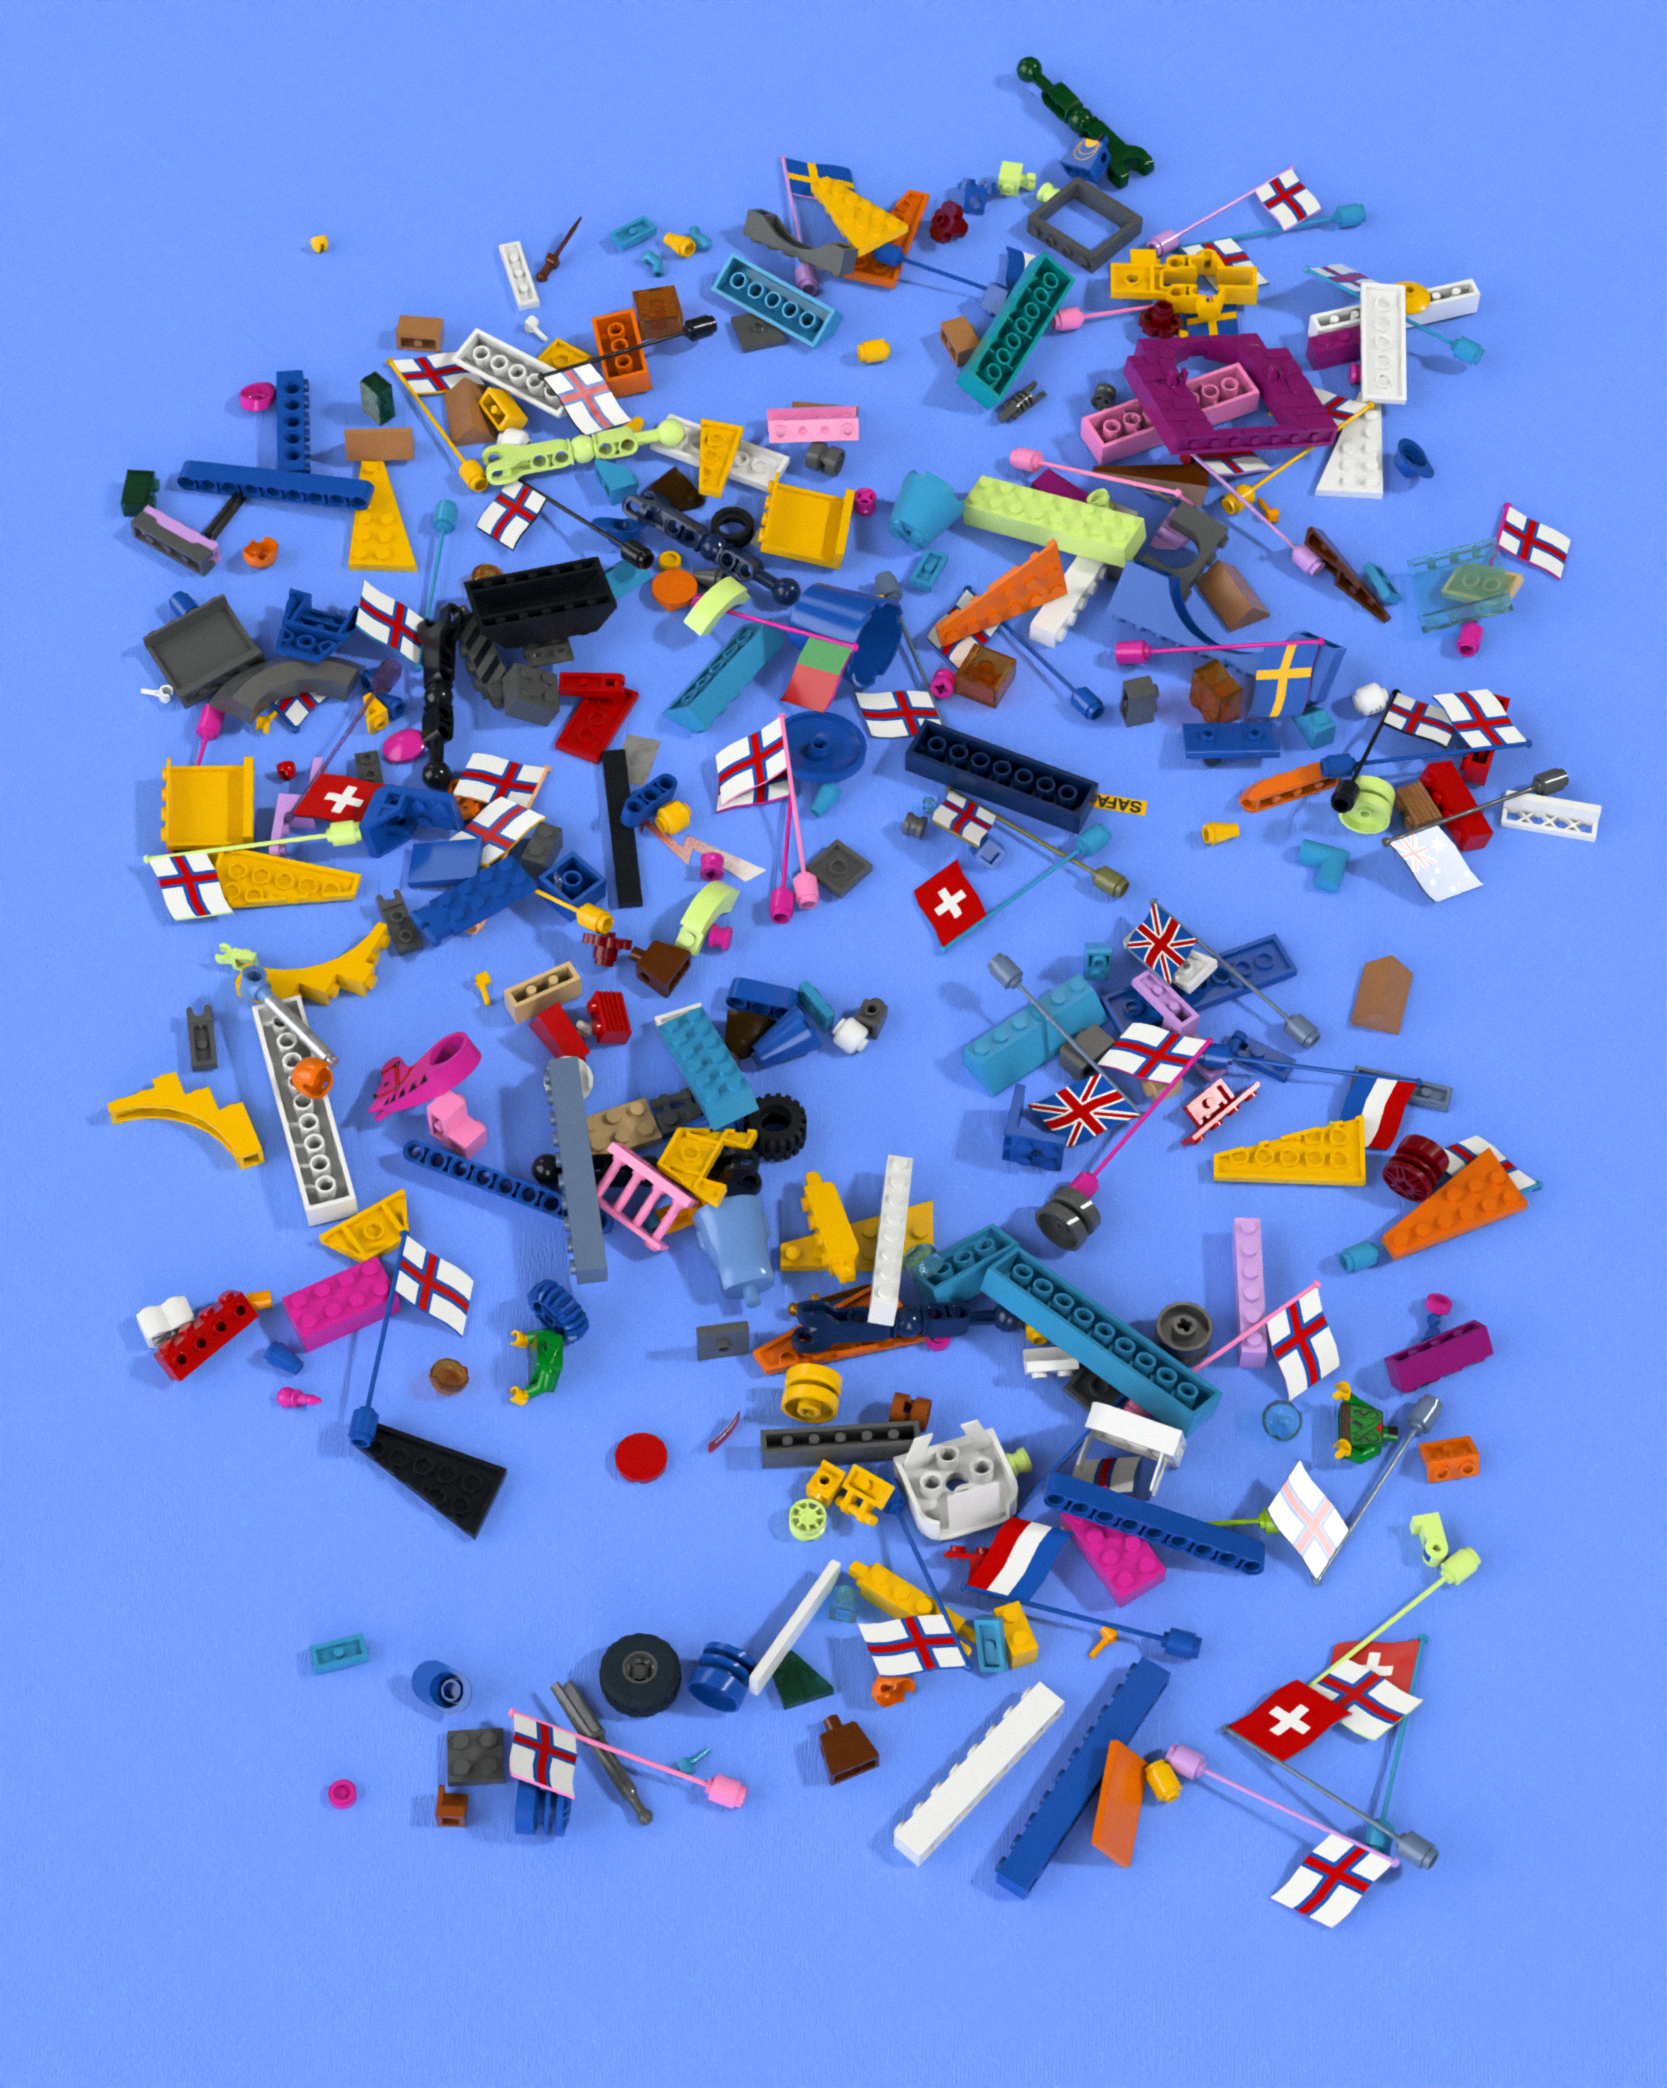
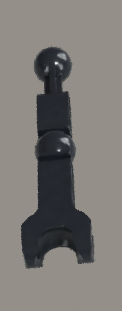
M448 603L441 608L437 622L426 618L419 622L417 626V639L424 644L423 680L425 684L424 701L426 706H424L423 710L425 713L422 717V741L431 750L430 762L423 767L421 776L423 783L428 788L434 790L445 788L450 783L452 776L450 767L444 762V744L453 739L454 714L452 702L454 697L451 689L454 687L452 682L455 678L456 642L464 627L463 611L454 603Z
M750 1149L728 1150L718 1156L706 1179L727 1185V1194L732 1196L757 1195L762 1189V1180L757 1173L760 1166L759 1155L756 1151ZM548 1153L538 1156L534 1160L531 1169L535 1180L543 1185L555 1184L558 1181V1174L562 1173L561 1167L556 1168L555 1155ZM613 1154L592 1155L596 1186L613 1162ZM650 1155L641 1157L657 1168V1162L659 1161L657 1157ZM747 1159L753 1161L751 1164L748 1165L741 1164L744 1160ZM627 1164L622 1166L609 1187H625L633 1176L632 1171L634 1169ZM645 1179V1181L642 1180L640 1182V1185L651 1187L653 1183ZM753 1181L755 1184L746 1186L743 1182Z

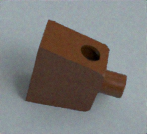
M653 941L646 951L635 946L629 955V959L637 963V978L665 998L670 996L691 966L690 951L659 941Z
M837 1714L823 1720L827 1732L820 1735L819 1745L830 1786L879 1767V1754L857 1722L852 1721L842 1725Z

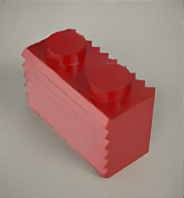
M595 991L591 1000L587 1003V1013L591 1015L592 1033L596 1035L597 1043L626 1044L632 1034L622 992Z

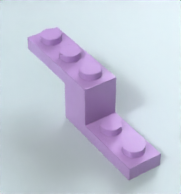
M313 757L308 791L321 773L328 774V767H324L322 757ZM278 793L271 840L289 837L290 827L316 829L317 819L293 817V813L306 795ZM287 843L269 846V855L277 857L286 856Z
M1149 969L1132 979L1131 985L1164 1017L1162 1029L1180 1036L1203 1040L1196 1033L1200 1015L1171 987L1167 986ZM1195 1061L1192 1067L1211 1083L1226 1073L1229 1065H1227L1225 1070L1202 1067V1064Z

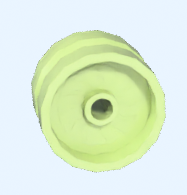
M1368 775L1358 776L1355 783L1360 788V795L1354 807L1346 813H1339L1338 817L1341 823L1352 831L1363 834H1377L1384 831L1390 825L1396 793L1387 781Z

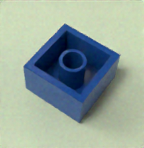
M571 851L538 877L537 889L574 907L580 908L586 903L595 905L605 897L607 879L578 854ZM540 896L570 923L577 918L576 912Z

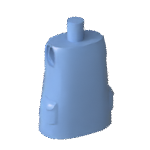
M736 1195L723 1198L718 1208L709 1203L697 1209L692 1217L696 1229L695 1235L701 1252L708 1256L712 1262L724 1297L730 1299L744 1297L746 1306L750 1309L760 1306L762 1302L759 1293L765 1292L775 1285L768 1257L767 1241L770 1236L767 1215L764 1213L762 1200L756 1195Z

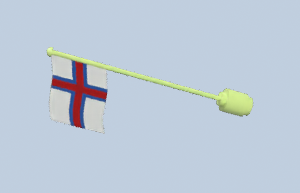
M354 820L330 823V828H326V833L150 857L147 854L144 856V862L146 864L150 863L159 879L166 906L172 917L179 921L233 913L223 896L217 872L207 856L209 853L327 838L328 843L332 842L333 846L336 847L357 844V841H362L363 837L359 830L360 821L354 822Z
M1461 1548L1440 1565L1442 1578L1307 1685L1352 1713V1716L1343 1719L1340 1723L1354 1733L1376 1741L1419 1706L1423 1700L1401 1691L1374 1671L1348 1659L1445 1581L1448 1584L1459 1585L1477 1571L1481 1560L1472 1548Z

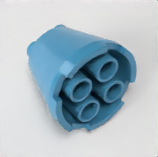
M914 469L910 470L903 480L889 519V526L891 528L889 533L894 538H901L907 542L911 549L920 551L921 548L927 547L961 517L966 509L965 503L956 498L953 494L955 489L941 478L927 471L923 475L917 473Z

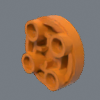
M681 569L662 571L652 582V596L654 600L668 612H674L676 609L691 604L693 597L698 591L697 581L694 576Z

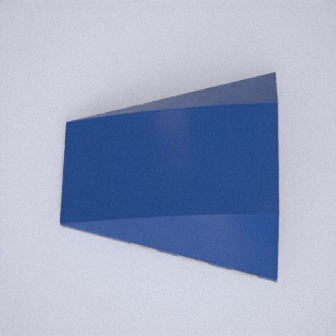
M290 588L275 653L320 664L359 630L355 626L359 606L354 605L347 617L313 609L312 594Z

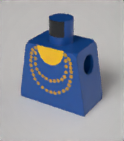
M1099 133L1095 140L1081 138L1059 161L1066 174L1075 178L1079 176L1083 180L1097 184L1111 160V154L1106 147L1109 138L1102 133Z

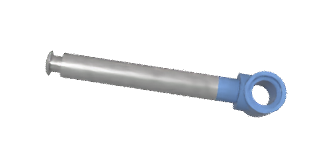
M255 965L245 967L242 971L239 989L241 996L248 1000H260L317 1058L328 1062L331 1065L328 1066L329 1069L335 1068L339 1064L340 1058H335V1053L271 991V984L266 980V971L262 967Z

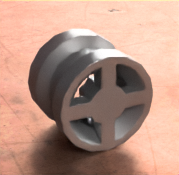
M908 812L903 824L902 834L906 836L911 834L916 839L921 840L926 831L928 817H917L914 813Z

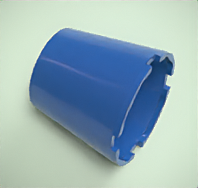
M815 583L808 587L797 601L789 626L850 644L856 642L859 645V649L851 655L841 677L859 688H867L875 684V678L879 674L884 675L896 655L903 632V624L900 623V616L903 614L900 604L892 599L823 583ZM789 631L791 645L802 652L809 637Z

